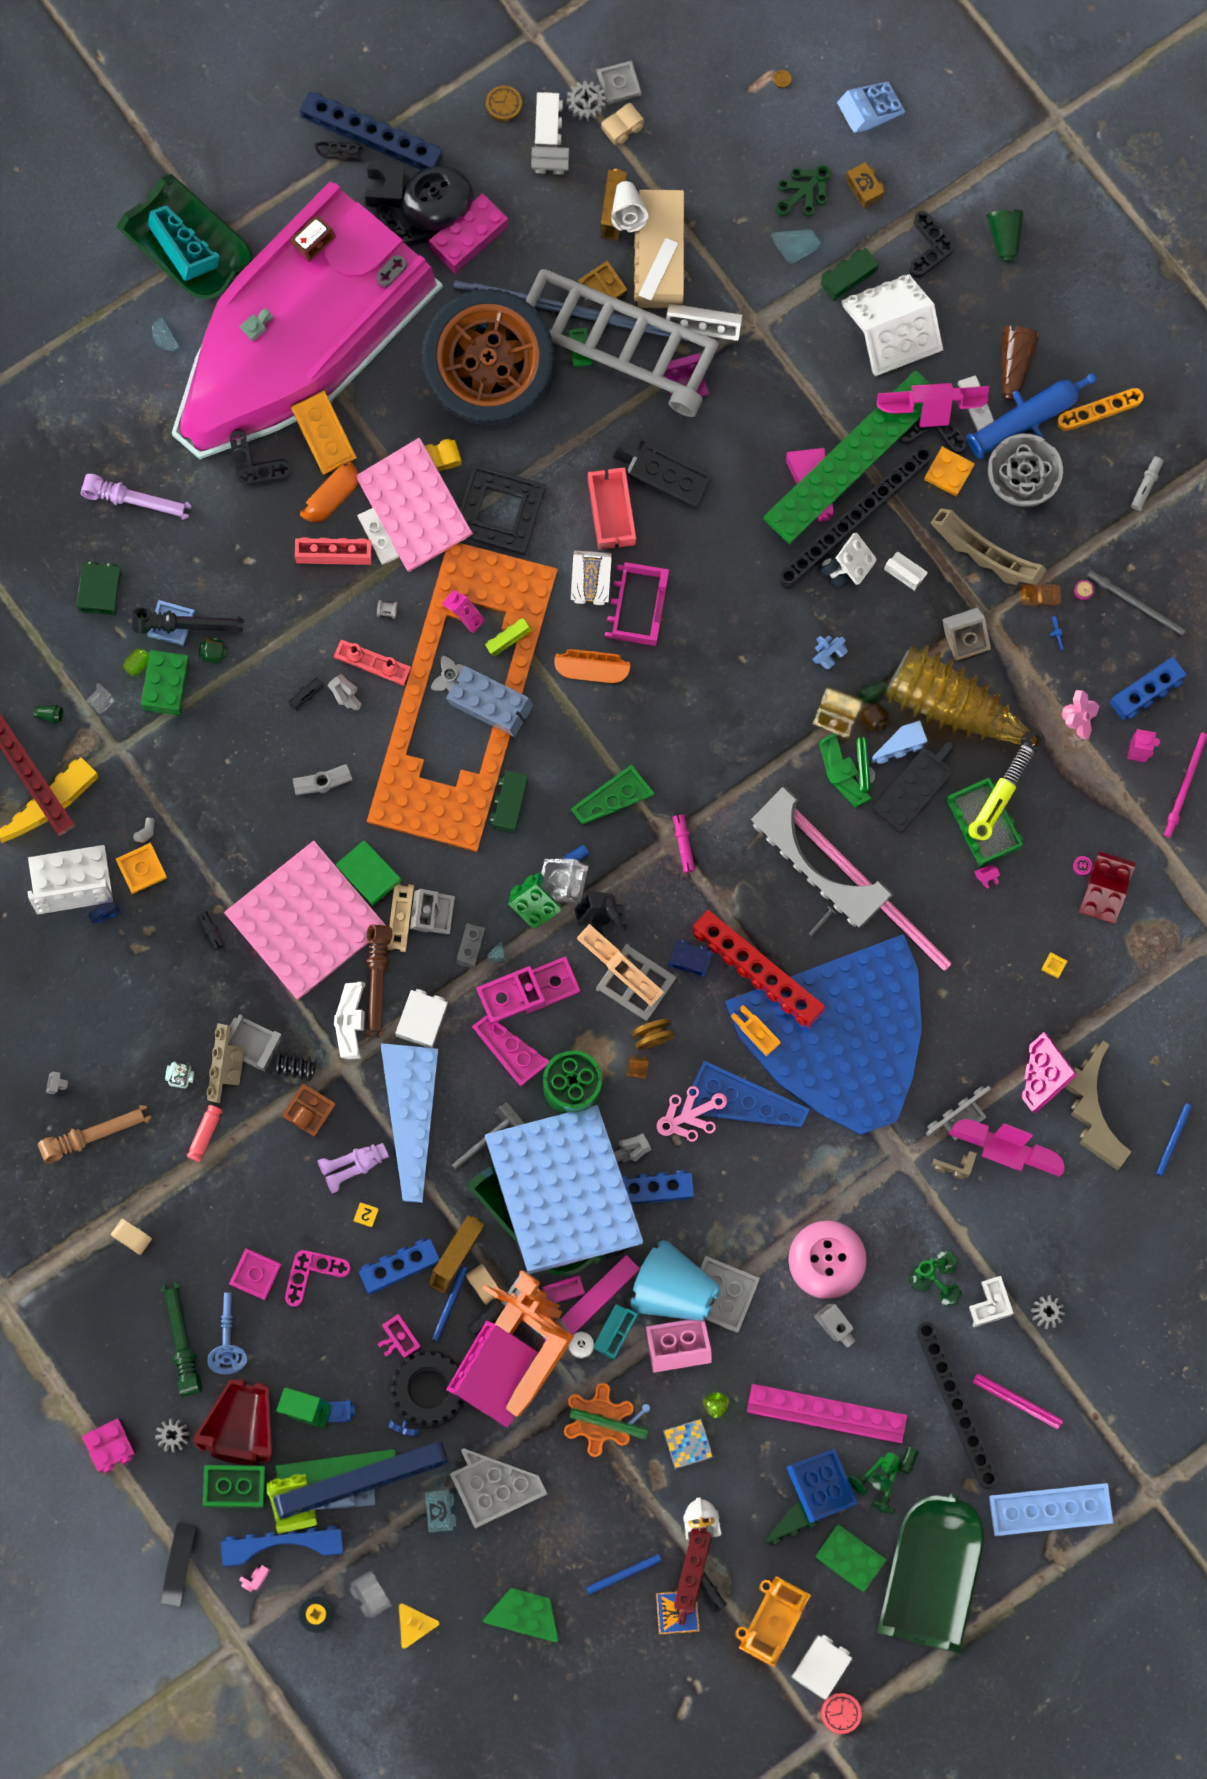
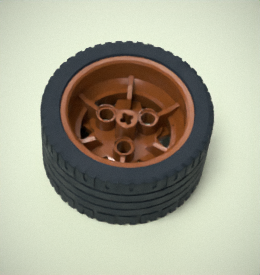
M499 289L472 290L469 293L466 292L461 296L455 297L454 300L452 299L448 304H445L436 313V316L433 317L431 324L427 328L422 345V364L425 377L438 401L454 416L479 426L490 427V425H493L494 427L507 425L506 423H513L516 420L522 419L524 415L527 416L546 396L555 372L553 341L542 316L523 298L520 299L515 294L507 291L503 292ZM488 324L483 335L471 329L478 325ZM507 329L511 330L518 337L519 341H506ZM492 335H496L499 338L498 343L495 345L488 342L489 337ZM459 342L465 354L454 360L455 349ZM489 354L492 355L493 359L487 362L485 357H489ZM474 359L476 360V366L468 368L466 361ZM525 359L522 373L519 375L513 365ZM502 366L508 369V373L505 376H500L497 373L498 369ZM472 377V389L467 387L460 378ZM496 383L506 389L502 392L491 394Z

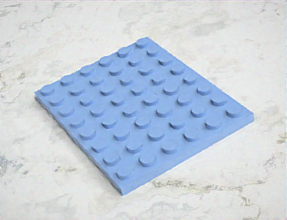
M598 1105L591 1106L580 1112H568L485 1134L487 1146L528 1274L643 1244V1239Z

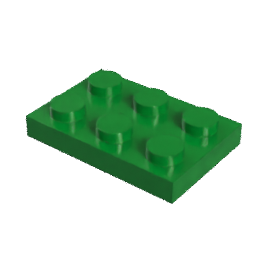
M839 1524L815 1556L816 1559L863 1593L886 1562L884 1557Z

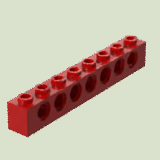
M707 910L693 925V935L697 940L708 944V948L713 953H719L726 964L737 968V972L742 977L749 978L756 989H762L767 993L766 996L772 1002L776 1001L781 1005V1009L785 1013H791L795 1016V1020L801 1026H807L810 1029L825 1012V1006L711 911ZM715 931L719 935L716 937H711L709 933ZM726 943H730L733 945V947L731 949H725L723 945ZM744 955L748 959L746 961H740L738 957ZM759 967L762 969V972L754 973L752 970ZM773 979L777 983L775 985H769L767 981ZM787 991L790 992L792 995L786 998L783 997L781 994ZM798 1004H804L806 1008L800 1010L796 1006Z

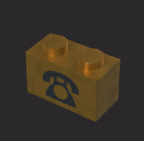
M866 162L847 171L845 178L863 209L882 200L885 191L883 184L877 181L874 169L871 166L869 167Z

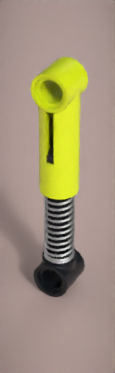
M1027 731L1022 735L1021 749H1019L1018 755L1012 761L1013 764H1010L1011 767L1005 773L1004 778L999 779L976 820L969 826V834L973 839L986 840L991 836L992 828L1017 788L1015 782L1021 776L1020 773H1023V768H1026L1025 765H1028L1027 762H1030V756H1033L1045 744V737L1041 732ZM1033 735L1036 737V743L1034 745H1032L1030 742V739ZM980 825L983 827L984 830L982 835H979L977 833V829Z

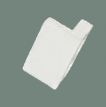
M896 552L893 558L887 561L884 568L885 571L914 591L927 575V571L899 552Z

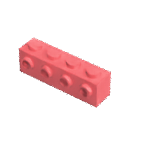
M295 538L296 564L371 565L372 544L371 540L364 538Z

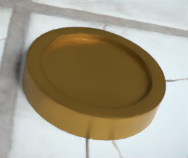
M786 70L777 71L773 78L774 84L779 88L788 87L792 80L791 74Z

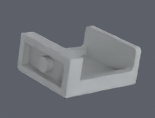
M239 1014L238 1018H234L231 1022L228 1045L244 1046L243 1062L265 1072L282 1039V1035L249 1021Z

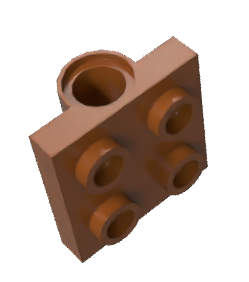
M302 1084L282 1117L313 1137H316L336 1104L307 1085Z

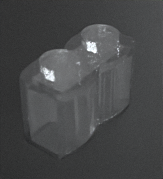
M372 1571L351 1583L352 1588L349 1590L355 1600L360 1598L363 1604L360 1608L366 1617L370 1615L371 1618H374L392 1607Z

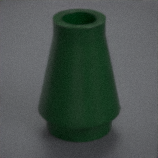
M58 705L35 706L34 717L52 723L61 722L63 719V708Z

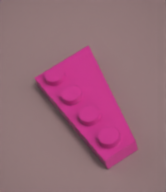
M487 1015L472 1026L474 1031L520 1087L546 1068L549 1060L542 1057L537 1051L530 1048L498 1022L491 1024Z

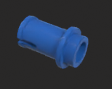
M581 845L570 854L566 853L564 860L569 867L576 866V863L585 856H588L589 852L584 845Z

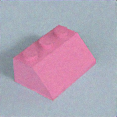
M705 1319L704 1321L684 1320L646 1327L653 1372L712 1363Z

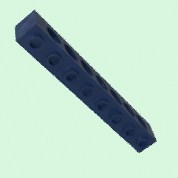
M309 91L300 108L301 118L419 170L438 166L442 159V149L438 145L426 143L418 136H410L402 129H394L386 122H378L370 115H362L354 108H346L336 100L330 101L320 93ZM321 108L326 109L324 112H319L318 110ZM338 115L343 116L341 119H335ZM359 123V125L356 127L352 126L351 124ZM370 130L376 131L374 134L368 133ZM387 137L393 138L391 141L384 140ZM404 144L409 145L408 148H402L401 146ZM419 152H425V153H426V154L423 155V156L418 155Z

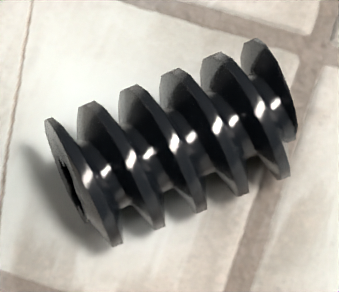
M278 1050L275 1062L277 1075H281L284 1071V1076L288 1077L291 1073L292 1078H296L299 1073L301 1080L305 1076H307L308 1081L312 1080L316 1071L317 1058L312 1062L311 1056H309L304 1061L303 1055L296 1059V1053H293L292 1057L289 1058L288 1052L282 1057L281 1051Z

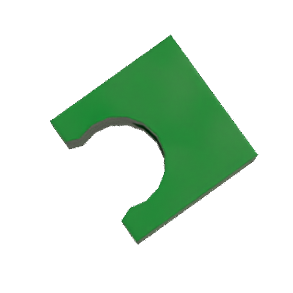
M284 1387L277 1412L288 1415L290 1419L325 1429L333 1405L321 1398Z

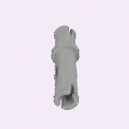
M1154 457L1148 470L1144 472V479L1131 505L1133 509L1141 511L1154 482L1159 478L1158 473L1164 462L1161 458Z

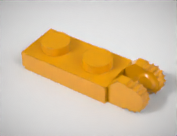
M742 1005L740 1010L749 1020L744 1023L735 1013L731 1015V1018L767 1057L781 1042L755 1014L753 1015Z

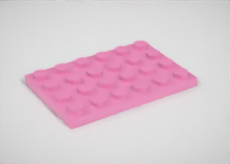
M420 438L357 475L359 484L371 506L376 511L408 572L473 535Z

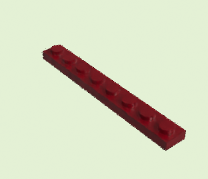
M0 714V748L60 837L75 827V824Z

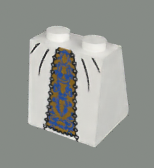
M574 550L571 600H574V603L585 604L586 601H593L595 605H604L605 602H608L611 553Z

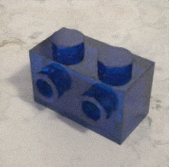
M686 940L676 941L668 966L705 977L713 952L709 951L710 949L706 946H692L691 942Z

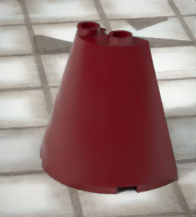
M230 1379L194 1436V1445L202 1452H205V1450L210 1451L211 1456L234 1464L258 1465L259 1461H262L264 1464L269 1462L272 1455L269 1387L263 1383H255L251 1386L247 1385L245 1380Z

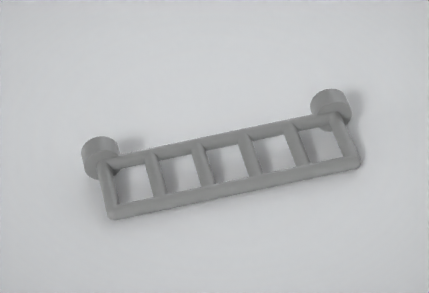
M547 269L539 271L526 298V302L530 303L533 308L546 282L570 291L552 329H549L554 344L672 392L673 394L668 404L673 410L689 417L696 415L703 401V398L696 392L718 348V342L715 339ZM580 296L604 305L585 344L562 335ZM614 310L637 319L619 358L596 349L598 341ZM647 324L671 333L653 372L629 363ZM507 329L506 340L519 341L518 337L511 330ZM681 338L705 347L687 386L663 377Z

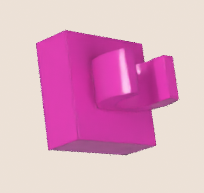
M990 864L974 871L977 879L987 889L989 888L988 881L993 879L996 885L998 884L997 877L1000 876V873L994 865Z

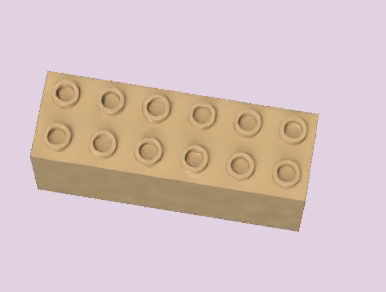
M639 190V195L647 208L649 217L647 218L646 225L635 231L634 301H638V308H668L669 304L682 305L684 295V190ZM665 238L677 242L678 245L652 300H648L639 296V293Z

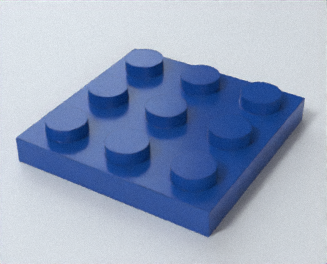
M835 1448L787 1467L810 1523L858 1504Z

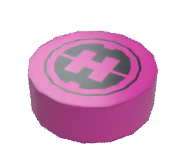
M1080 856L1073 862V870L1077 875L1085 876L1092 870V862L1088 857Z

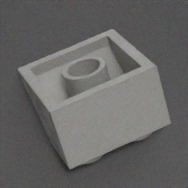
M978 608L942 619L945 636L955 661L991 650L986 620Z

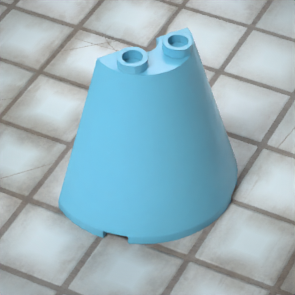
M666 1240L658 1242L659 1247L657 1249L653 1247L635 1281L633 1291H635L636 1295L635 1298H631L632 1311L640 1314L704 1321L705 1317H708L712 1311L711 1301L717 1299L720 1294V1285Z

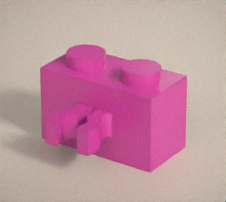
M399 1314L382 1325L389 1339L381 1341L377 1345L381 1348L383 1345L393 1343L389 1350L384 1353L385 1357L389 1356L395 1348H397L404 1359L421 1350V1346Z

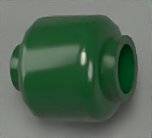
M206 638L204 642H200L198 655L201 656L204 662L219 664L222 658H226L227 647H224V643L220 639Z

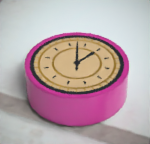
M1086 580L1078 582L1074 589L1076 597L1080 600L1089 599L1094 592L1092 583Z

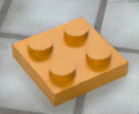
M942 446L924 480L957 497L975 464Z
M151 843L116 858L132 894L167 878Z

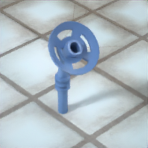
M224 1293L223 1315L221 1316L223 1318L221 1320V1323H223L221 1325L223 1328L222 1346L213 1349L207 1358L209 1368L218 1374L224 1375L240 1371L247 1363L246 1352L236 1345H230V1328L233 1326L231 1325L233 1323L231 1320L233 1318L231 1316L232 1293ZM239 1354L242 1355L240 1362H238ZM220 1364H231L232 1367H220Z

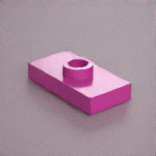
M580 1275L542 1287L548 1299L557 1304L585 1295Z

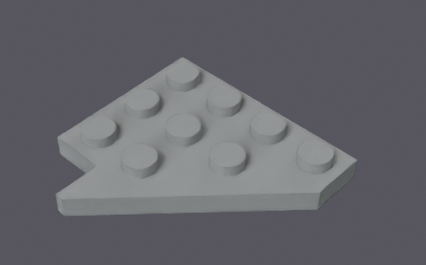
M464 1448L461 1449L467 1466L450 1473L475 1529L547 1495L538 1475Z

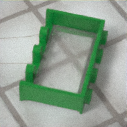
M990 778L951 794L946 800L979 867L1020 850L1024 842L1020 832H1016L1014 819L1011 815L1008 816L1005 810L1007 809L1006 806L992 828V834L988 839L976 840L970 836L968 830L970 824L976 820L996 786L995 782H991ZM980 825L977 829V833L979 835H982L984 830L983 827Z

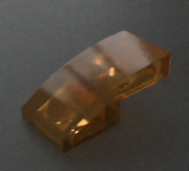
M1029 584L1020 586L1021 604L1038 606L1040 604L1059 605L1062 603L1060 585Z

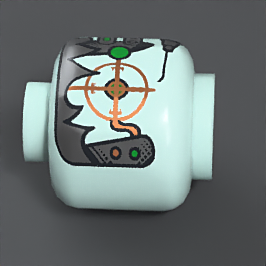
M172 1062L171 1066H167L165 1080L168 1081L170 1086L187 1088L189 1082L193 1083L195 1071H191L190 1064Z

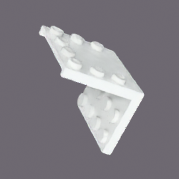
M910 275L900 276L896 280L885 282L880 286L866 289L862 293L850 295L848 298L841 300L844 309L865 334L872 372L875 376L943 351L934 303Z
M105 845L28 857L33 893L32 891L27 892L29 901L37 914L113 902Z

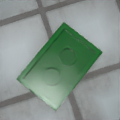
M362 841L335 864L338 870L372 905L402 881L365 841Z

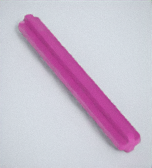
M976 1374L973 1383L1006 1402L1056 1429H1059L1062 1425L1063 1420L981 1374Z

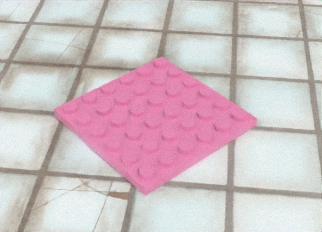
M312 841L224 912L297 1001L368 944L366 932L369 925L386 926L315 841Z

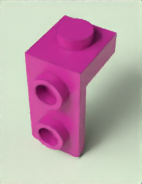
M455 590L442 603L446 609L455 613L472 633L485 621L468 597Z

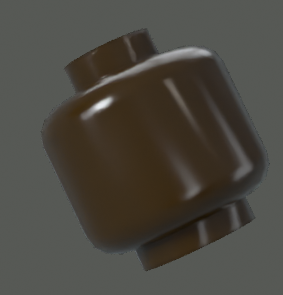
M878 703L867 704L860 713L862 715V723L871 731L883 730L889 723L887 721L889 714Z

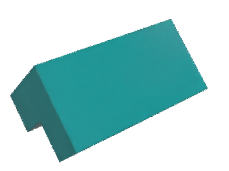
M615 1304L593 1349L615 1360L638 1314Z

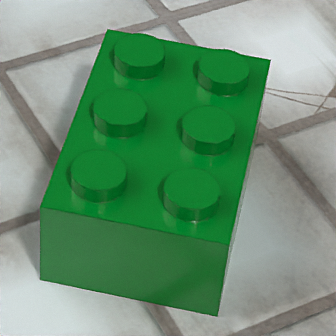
M150 650L141 701L143 711L181 716L190 663L188 655Z
M204 1465L203 1506L216 1508H265V1466Z

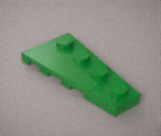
M631 764L572 807L571 812L581 825H584L654 796V792Z

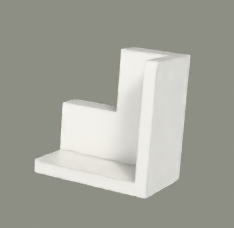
M1001 1276L981 1282L987 1301L969 1307L974 1321L973 1327L997 1321L1013 1314Z

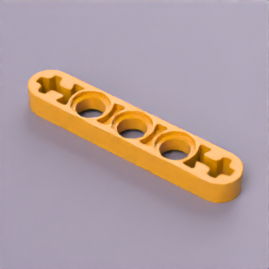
M1132 388L1069 410L1059 416L1057 425L1059 429L1069 431L1132 409L1141 404L1144 397L1143 393L1137 388ZM1132 394H1134V396H1138L1137 401H1135V399H1128L1131 398ZM1120 400L1122 407H1114L1112 401ZM1099 405L1103 406L1105 408V413H1097L1095 407ZM1084 411L1088 414V418L1082 420L1079 418L1078 413ZM1074 414L1075 419L1071 420L1068 425L1066 423H1062L1064 418L1066 420H1070L1073 418Z

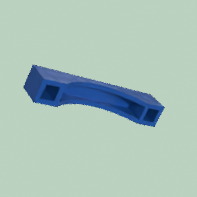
M337 1526L325 1527V1531H317V1528L305 1529V1533H297V1530L285 1532V1535L278 1536L277 1532L265 1533V1537L257 1538V1534L245 1535V1539L237 1540V1536L226 1537L225 1541L221 1542L223 1566L245 1565L259 1552L283 1544L305 1546L323 1556L344 1554L342 1530L337 1529Z

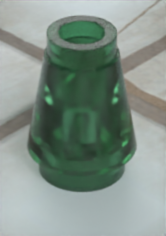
M885 682L862 687V690L859 691V697L864 704H872L888 692V687Z

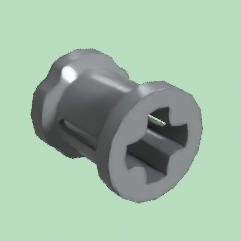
M378 600L377 617L390 616L396 619L398 602L393 604Z

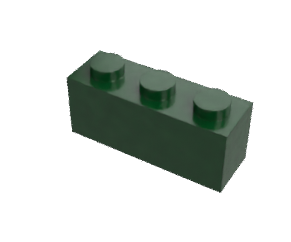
M867 248L859 249L848 260L844 259L839 262L832 271L830 269L822 275L820 285L831 299L835 301L876 273L879 263Z
M507 770L504 776L501 775L499 787H502L501 792L496 794L494 802L497 805L496 812L492 811L490 823H493V829L516 833L528 775Z

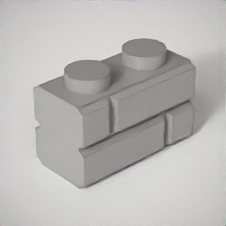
M532 147L531 170H535L537 174H546V170L553 171V174L564 175V171H568L569 148Z

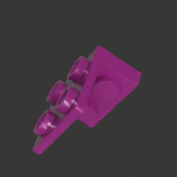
M699 353L670 361L664 377L687 386L700 359ZM704 377L696 392L701 397L709 394Z

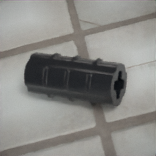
M494 1299L468 1326V1329L477 1337L485 1322L488 1321L495 1324L505 1307Z

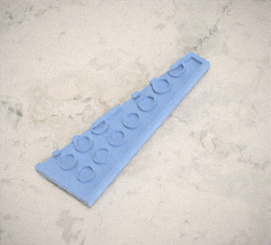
M381 1043L402 1198L405 1202L423 1203L438 1049Z

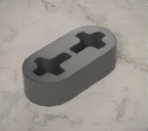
M399 255L392 257L378 272L377 282L381 287L388 288L406 269L404 257ZM396 262V263L398 264V263L401 262V268H400V267H396V268H395V264H394V263ZM389 273H391L389 275V281H382V276L386 277Z

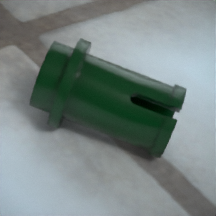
M907 1447L904 1458L899 1463V1470L910 1474L914 1470L912 1467L919 1452Z

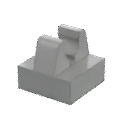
M51 1072L48 1078L46 1093L55 1094L58 1089H67L68 1080L60 1079L61 1073Z

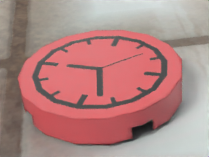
M845 1693L830 1696L824 1702L821 1710L823 1723L831 1732L837 1734L853 1731L860 1723L862 1716L858 1701Z

